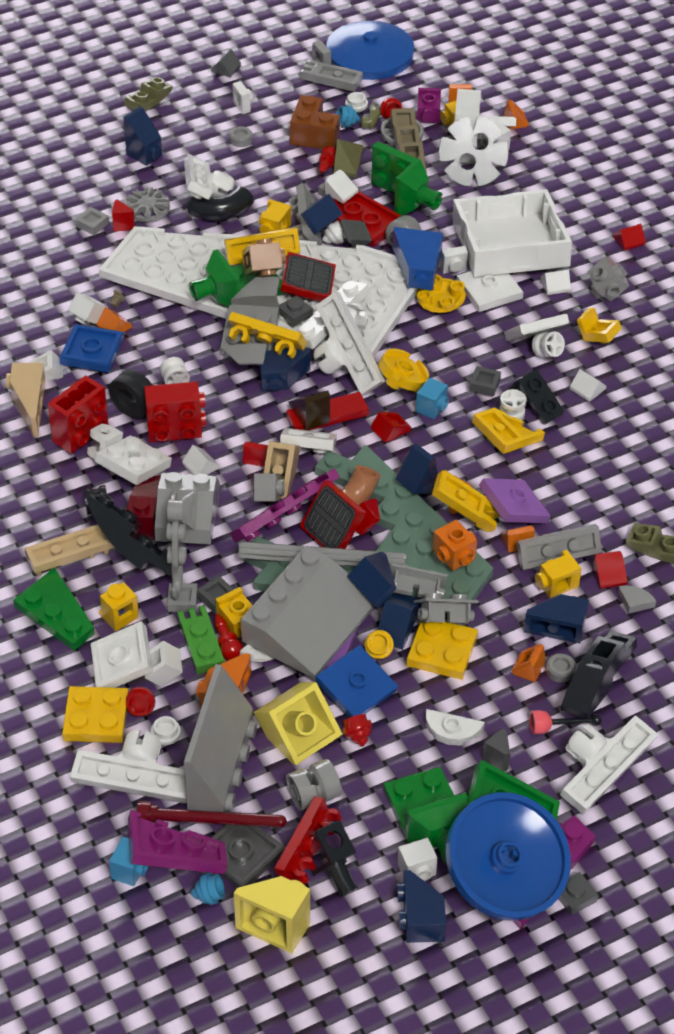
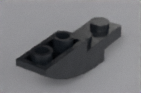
M104 493L88 496L86 500L98 526L111 544L128 561L140 570L148 568L150 564H153L167 575L172 576V564L167 563L168 549L164 548L161 550L153 545L155 541L151 537L143 533L137 534L143 524L136 520L138 516L126 508H123V510L113 505L115 501Z
M610 631L605 637L598 636L584 655L568 686L561 704V711L589 718L612 689L614 675L637 648V637Z

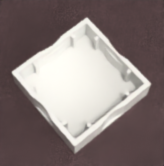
M547 189L516 192L501 196L453 199V225L461 246H466L468 251L467 261L474 277L570 266L572 241L563 222L556 214L555 204Z

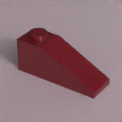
M153 476L135 485L127 506L128 510L138 516L136 520L143 524L137 534H146L153 540H155L157 493L161 476Z

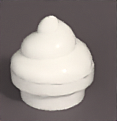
M339 221L331 222L326 226L327 229L324 231L322 241L328 244H342L346 236Z

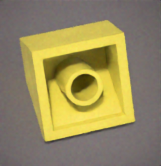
M300 682L254 712L267 739L293 765L299 764L343 735L316 682Z
M282 876L237 888L234 892L235 928L293 954L310 925V888H307L300 881L289 880Z

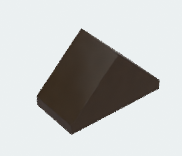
M329 390L312 393L288 401L291 409L306 430L330 422Z

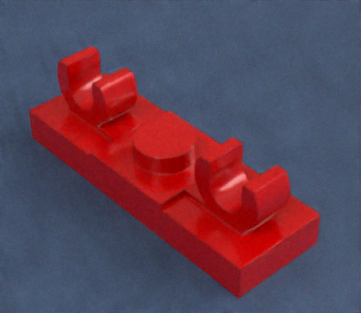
M314 796L274 868L278 877L282 876L289 880H297L303 884L309 882V878L303 870L316 869L312 857L318 852L320 846L314 832L331 824V821H342L340 812L337 809H328L324 798ZM329 832L327 835H333L334 832Z

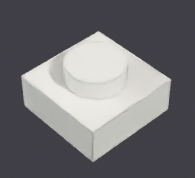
M241 81L232 83L234 104L242 114L251 112L250 102L253 101L251 91L246 89Z
M466 246L442 250L440 269L443 274L466 270L468 258Z

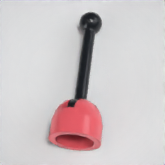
M533 710L530 711L529 726L532 735L547 733L552 725L591 723L594 726H598L602 722V718L598 714H594L589 718L552 719L546 711Z

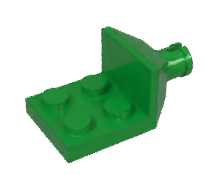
M379 141L372 145L371 183L395 194L394 212L402 216L415 210L420 204L432 210L438 209L442 202L443 194L428 187L429 178L420 159Z
M216 249L213 250L205 268L206 277L189 282V290L195 301L213 296L218 303L229 307L231 299L257 275L245 276L243 264L231 267L220 251ZM280 279V281H279L277 296H280V295L286 293V292L280 291L281 282H282L281 279Z
M441 767L384 783L383 791L407 843L428 838L432 847L438 848L442 861L447 864L446 840L448 832L455 818L466 808L468 800L466 793L454 795Z

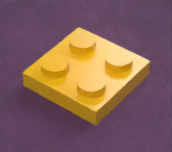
M421 620L407 657V666L463 680L478 637V629L446 621L443 623H425Z
M69 686L62 732L63 741L123 743L127 716L126 696L129 693L128 688Z

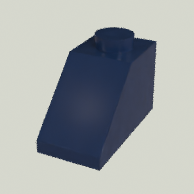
M141 106L125 115L123 119L126 154L147 166L162 156L161 135Z
M305 348L304 350L296 349V355L293 359H290L287 355L289 349L282 350L281 355H278L275 350L266 351L264 365H259L262 392L288 390L310 371V348Z
M560 594L529 608L526 611L524 632L580 644L589 600Z

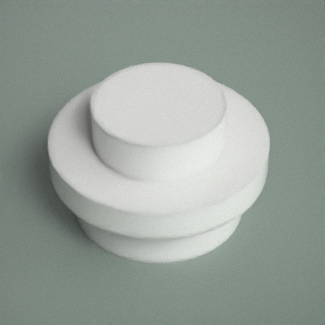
M353 92L348 95L345 105H351L359 113L368 107V100L363 93Z
M162 716L152 725L151 733L159 737L161 745H170L180 738L181 727L174 718Z

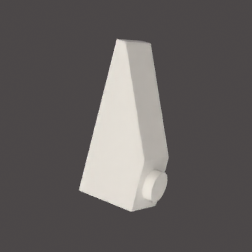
M457 90L455 122L461 118L469 117L474 130L480 113L481 90ZM478 134L472 138V145L475 149H477ZM470 153L463 154L459 159V163L475 164L476 161L475 157Z

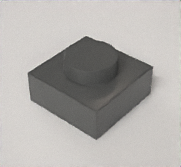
M297 295L279 305L280 316L292 326L313 316V308Z
M476 366L470 381L469 391L494 396L501 380V371Z
M218 576L198 588L197 597L216 613V598L234 589L221 576Z
M578 872L569 877L567 885L558 900L572 916L596 903L598 894L581 872Z

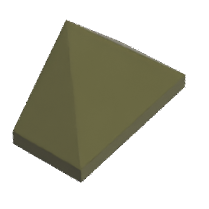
M337 139L334 173L342 170L348 177L357 178L363 145Z

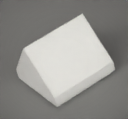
M569 270L549 272L540 276L547 295L571 292Z
M579 369L570 385V390L589 402L606 389V385Z
M195 445L191 446L182 461V464L192 475H208L220 468V465L205 450Z

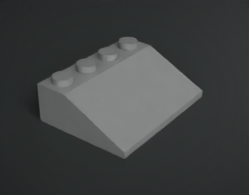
M306 545L241 618L242 642L315 679L375 606L347 577L349 574L332 558Z
M218 664L215 665L184 760L187 810L233 811L236 797L233 793L234 788L241 785L243 769L240 768L242 762L247 763L250 754L248 742L250 738H255L257 731V721L253 720L252 706L223 666Z

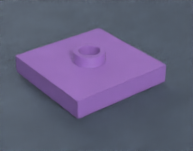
M483 478L479 484L481 490L504 522L547 523L551 517L525 480Z

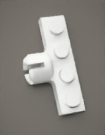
M190 154L187 155L184 161L186 188L192 196L198 199L204 197L209 200L210 196L221 197L227 195L229 190H233L235 181L231 176L219 170L211 173L209 163Z
M347 281L337 292L341 293L359 331L362 332V329H365L367 325L368 315L366 312H360L365 311L366 308L359 303L370 293L369 286L365 283ZM318 310L297 330L307 341L305 348L314 349L329 334Z
M334 292L315 305L330 335L328 340L315 348L313 353L315 361L320 357L323 358L317 364L321 371L333 374L346 366L362 395L368 394L386 381L341 293Z
M636 715L613 738H606L591 725L584 724L580 727L582 731H576L566 745V751L582 764L583 769L563 788L560 796L583 815L658 737L659 734Z
M141 730L129 732L126 735L122 752L118 756L83 750L77 751L70 774V780L73 783L187 804L185 771L181 768L164 766L157 763L161 742L159 737L151 732L146 731L143 740L139 738Z

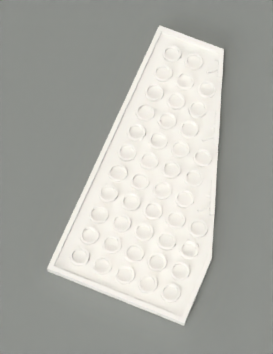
M134 226L99 268V277L226 319L228 307L218 303L213 296L195 301L189 290V282L206 277L205 268L213 250L218 249L227 260L224 240L241 237V235L204 232L203 236L165 233V229ZM299 240L301 253L296 254L336 264L332 293L337 292L347 281L368 284L370 293L359 303L366 308L365 311L360 312L367 313L368 322L365 329H362L360 333L374 358L417 294L418 288L408 287L396 255L364 245H356V248L320 246L317 245V241ZM282 264L283 268L276 272V274L280 277L281 280L283 277L285 264ZM286 292L277 296L279 305L296 295ZM299 296L313 308L314 315L317 311L315 305L320 301ZM279 316L278 326L297 331L308 319L292 326ZM328 334L315 348L327 341L330 335Z

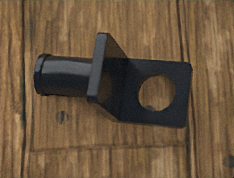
M336 821L315 831L314 835L328 861L312 871L313 876L322 872L329 873L340 894V898L359 889L345 865L347 863L346 859L357 852L342 823ZM329 832H334L340 837V848H332L327 843V834Z

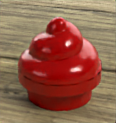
M393 97L384 99L380 105L381 116L384 119L390 118L391 109H402L401 102Z
M135 687L126 696V707L135 716L150 714L156 704L153 693L144 687Z
M366 714L355 715L343 721L344 728L342 729L344 736L351 739L353 743L364 747L368 742V736L372 732L371 720H367Z

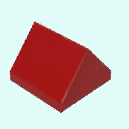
M118 199L114 201L112 210L114 232L130 231L135 226L134 210Z
M642 224L621 229L612 235L624 251L645 245L646 243Z
M244 442L243 463L265 467L268 445Z
M375 498L364 501L359 505L366 512L356 530L361 535H364L380 521L378 502Z

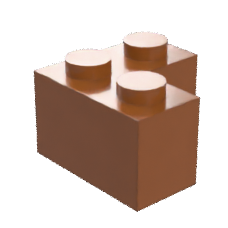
M300 95L290 120V145L323 149L326 146L336 148L337 139L340 138V115L329 112L323 113V98Z

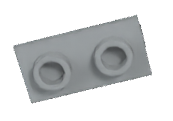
M391 564L390 568L397 588L393 593L412 596L413 588H417V597L424 598L426 593H441L442 599L444 598V587L448 574L413 568L407 565Z
M426 593L423 599L414 600V603H421L422 608L418 609V618L422 619L425 623L445 622V612H447L448 623L468 624L475 617L474 611L471 610V604L478 603V600H468V595L453 594L450 595V599H442L441 593Z

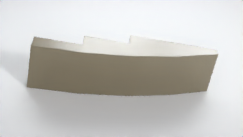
M414 108L391 109L390 116L396 149L420 159L426 171L423 143L420 141L419 127L416 124Z

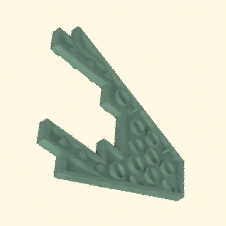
M364 445L352 460L328 450L315 466V475L320 476L335 468L340 478L333 482L343 487L348 483L357 465L371 468L381 476L370 498H375L380 502L378 506L380 521L376 524L391 530V532L376 551L405 553L406 565L409 567L448 574L443 599H450V595L466 594L468 595V600H476L493 576V567L476 551L475 560L466 566H461L452 571L446 563H442L433 551L434 531L447 525L448 523L418 494H414L396 480L397 474L368 446ZM257 536L253 541L256 543L275 544L260 536ZM243 559L244 562L262 569L253 581V589L257 591H266L291 563ZM341 566L348 574L355 568V566ZM413 588L412 596L417 597L418 589Z

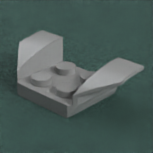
M255 277L231 299L220 347L222 355H229L239 365H264L266 351L273 350L274 342L265 344L257 340V336L250 334L248 344H243L241 341L243 333H239L235 341H233L229 337V331L233 326L228 319L231 312H235L278 326L280 311L277 291L280 277Z

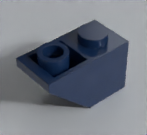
M403 870V883H397L398 902H404V910L399 911V929L406 930V943L445 942L447 924L444 896L411 870Z

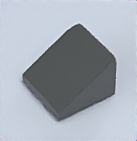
M345 219L340 221L347 241L354 248H356V245L365 246L372 242L364 222Z

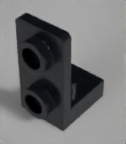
M538 369L518 379L505 389V391L514 389L523 392L544 425L564 413L562 406Z

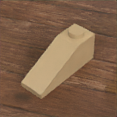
M12 363L11 373L6 374V388L11 389L12 400L32 436L39 437L46 385L44 363Z

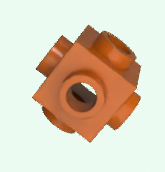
M457 519L434 531L433 551L442 563H446L452 571L461 566H466L476 559L477 539Z

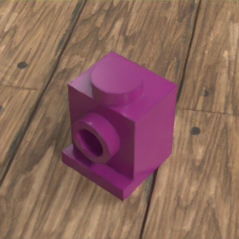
M418 88L417 120L420 123H440L441 88Z

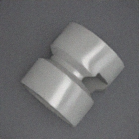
M328 759L311 764L309 771L301 768L286 775L289 794L296 808L301 812L308 809L314 796L322 797L327 802L342 795L338 774Z

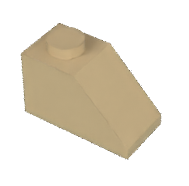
M269 441L264 473H281V479L285 481V493L283 496L280 495V498L283 499L289 495L296 475L300 445Z

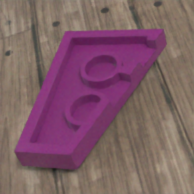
M130 810L128 829L131 864L225 874L228 864L224 842L190 830L182 833L168 828V822L157 819V822L153 823L140 818L141 813Z

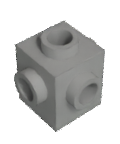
M607 256L587 271L593 283L591 285L592 290L599 297L604 296L609 301L614 300L629 287L625 277L627 275L625 269Z

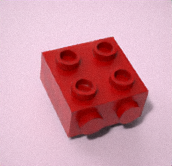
M86 375L48 403L52 442L71 454L80 447H83L92 438L90 436L92 428L100 424L109 425L105 387Z
M198 381L144 386L149 443L202 438V427H207L206 413L201 411V408H206L204 392H199Z

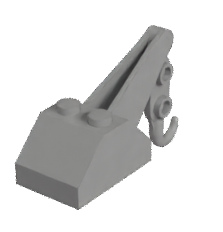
M177 472L161 473L157 493L155 541L172 542V546L168 547L167 563L172 564L171 596L174 599L180 595L183 581V564L186 563V547H181V543L211 544L220 500V482L217 476H208L206 474L189 475Z

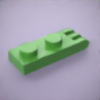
M205 605L199 606V616L196 615L194 608L188 609L189 618H185L183 610L177 611V618L196 674L206 673L208 669L215 667L216 664L224 663V658Z

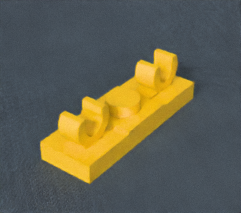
M296 227L224 240L226 258L230 265L243 263L242 251L261 239H272V243L280 242V248H284L285 255H287L288 251L301 253L298 229Z
M231 312L228 320L233 326L229 331V337L233 341H235L239 333H243L241 341L243 344H248L250 334L257 336L256 339L262 343H277L275 352L278 355H281L284 348L289 347L287 355L290 359L295 357L296 348L304 350L307 341L300 332L235 312Z

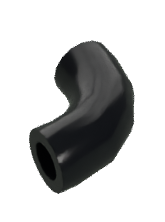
M242 186L236 187L228 195L221 197L210 196L209 200L204 197L198 199L192 196L188 204V213L208 221H224L238 217L254 204V197L248 189Z

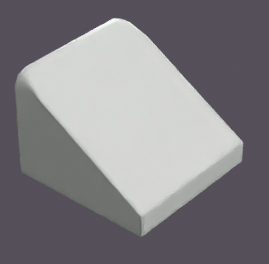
M338 170L325 181V194H330L332 198L341 203H345L359 192V189L342 170Z
M52 350L31 360V363H44L46 380L63 378V365H60L59 357Z

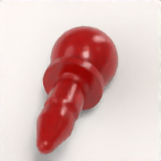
M326 146L322 149L319 157L320 173L327 171L328 168L335 164V147Z
M216 614L215 627L218 629L217 631L220 636L217 641L219 646H221L223 658L229 661L240 656L243 645L237 640L236 633L230 632L224 618L220 614Z

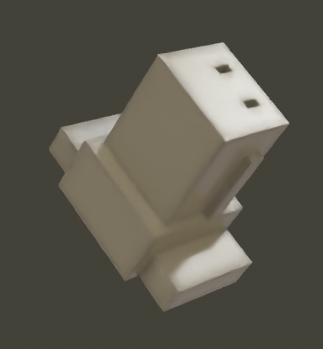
M114 290L110 305L117 309L125 298L121 292Z

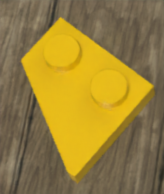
M497 408L476 413L472 420V423L503 454L541 442L545 435V432L539 428L536 432H533L523 427L524 421L511 417Z

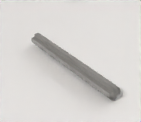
M240 542L238 555L243 559L292 562L305 546ZM309 546L329 556L341 566L356 567L365 556L381 552ZM384 552L387 555L390 567L392 563L406 565L405 553Z

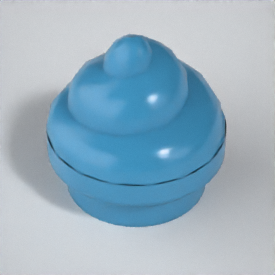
M341 105L338 108L336 114L340 115L341 127L349 128L360 121V117L351 105Z
M211 873L202 874L195 883V888L191 890V895L204 904H217L220 899L225 897V887L219 874L212 875Z

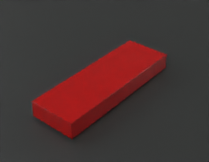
M361 392L330 399V422L308 429V431L368 416L369 407ZM286 410V417L292 429L306 430L293 410Z

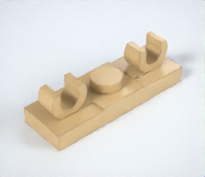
M97 524L25 547V554L34 573L37 576H41L42 571L52 570L54 567L56 569L57 566L88 558V556L93 559L95 557L94 554L104 552L106 555L109 553V549L115 547L106 538Z

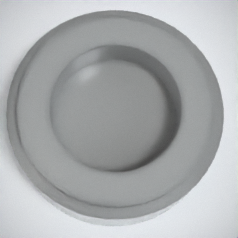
M243 126L235 127L229 132V141L235 147L249 146L252 143V131Z
M561 653L552 655L547 661V676L559 683L572 680L576 670L574 659L569 655Z

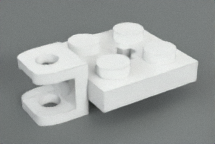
M100 424L90 430V436L98 441V443L88 447L87 454L96 463L135 485L171 466V457L165 455L159 449L147 445L137 437L130 435L122 439L123 432L107 424Z

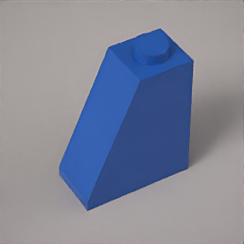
M394 227L393 250L408 287L433 290L441 258L443 233Z

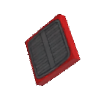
M288 251L280 291L321 302L332 293L336 264Z
M324 480L300 527L322 547L346 549L366 512L333 482Z

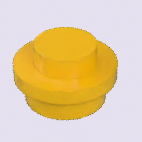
M376 630L367 636L365 649L372 658L384 659L392 653L394 641L386 631Z

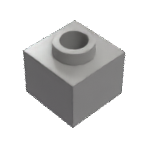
M281 473L254 474V501H280V495L283 496L285 493V481L281 479Z

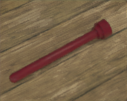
M139 801L137 806V812L141 813L140 818L156 823L157 819L171 822L284 827L287 822L285 816L274 814L163 809L149 801Z

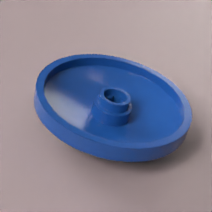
M357 21L346 24L336 29L329 36L326 43L327 48L331 51V65L361 71L365 80H377L395 76L407 69L414 57V43L410 35L393 24L381 21Z
M507 792L482 796L474 800L459 813L448 832L446 861L452 881L467 902L488 916L508 921L532 918L552 906L559 899L567 885L571 869V855L564 831L548 810L528 797Z

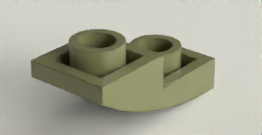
M153 77L141 83L140 91L126 96L124 105L133 110L141 106L146 112L160 103L172 91L173 86L164 82L162 78Z
M634 523L626 540V545L646 556L674 564V536L663 535L661 526Z

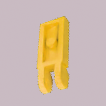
M442 470L437 474L432 492L434 497L476 523V526L485 532L496 530L497 523L494 519L499 517V513L486 496L446 470Z

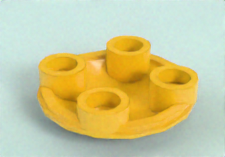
M437 274L433 290L418 289L416 294L417 301L422 308L430 312H451L464 303L466 298L465 284L460 280L454 281L442 278Z

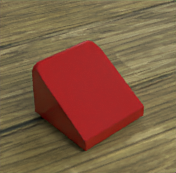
M378 412L371 425V429L384 442L396 439L412 429L397 412Z
M621 551L600 553L594 556L593 570L600 589L627 585V575Z

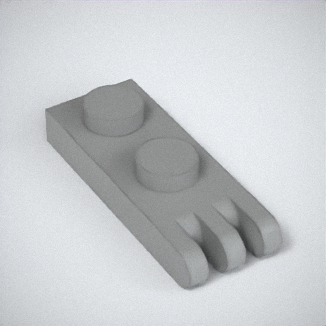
M310 59L307 60L298 74L303 80L353 92L356 91L363 80V72Z

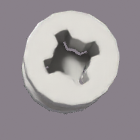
M556 331L539 332L532 341V349L539 357H557L562 354L565 347L563 336Z
M171 357L161 363L160 373L164 378L165 384L189 382L190 376L181 358Z
M514 389L503 392L500 398L501 406L499 410L511 417L522 420L525 416V394Z

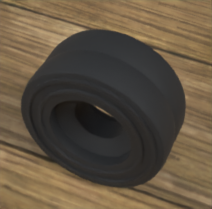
M127 369L112 380L109 385V395L115 406L123 414L133 419H140L146 415L144 386H151L153 384L142 373L133 369Z

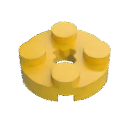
M388 349L377 364L382 374L387 378V385L393 389L401 387L417 393L429 378L426 366L419 359L416 363L409 359L411 354L406 351Z

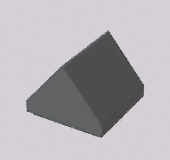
M230 49L211 68V71L231 77L241 67V62L232 49Z
M501 729L484 742L483 761L507 772L510 749L507 731Z

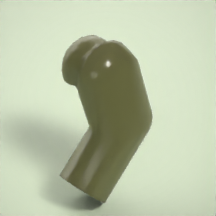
M372 103L369 106V117L363 116L361 118V127L363 129L369 128L371 130L375 128L381 115L379 104Z

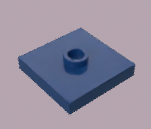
M75 324L59 358L60 365L110 373L123 343L124 332Z
M360 645L319 673L315 678V682L349 718L368 713L394 694L399 687Z

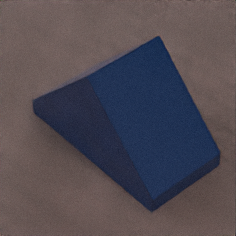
M328 194L313 202L300 215L315 235L343 213L331 195Z
M415 443L411 447L396 480L414 494L432 493L438 474L435 457Z
M382 551L365 556L347 576L377 608L397 589L387 555Z
M394 593L385 600L378 630L386 631L391 635L395 648L404 649L418 617V609L422 608L421 603H414V600L420 598Z

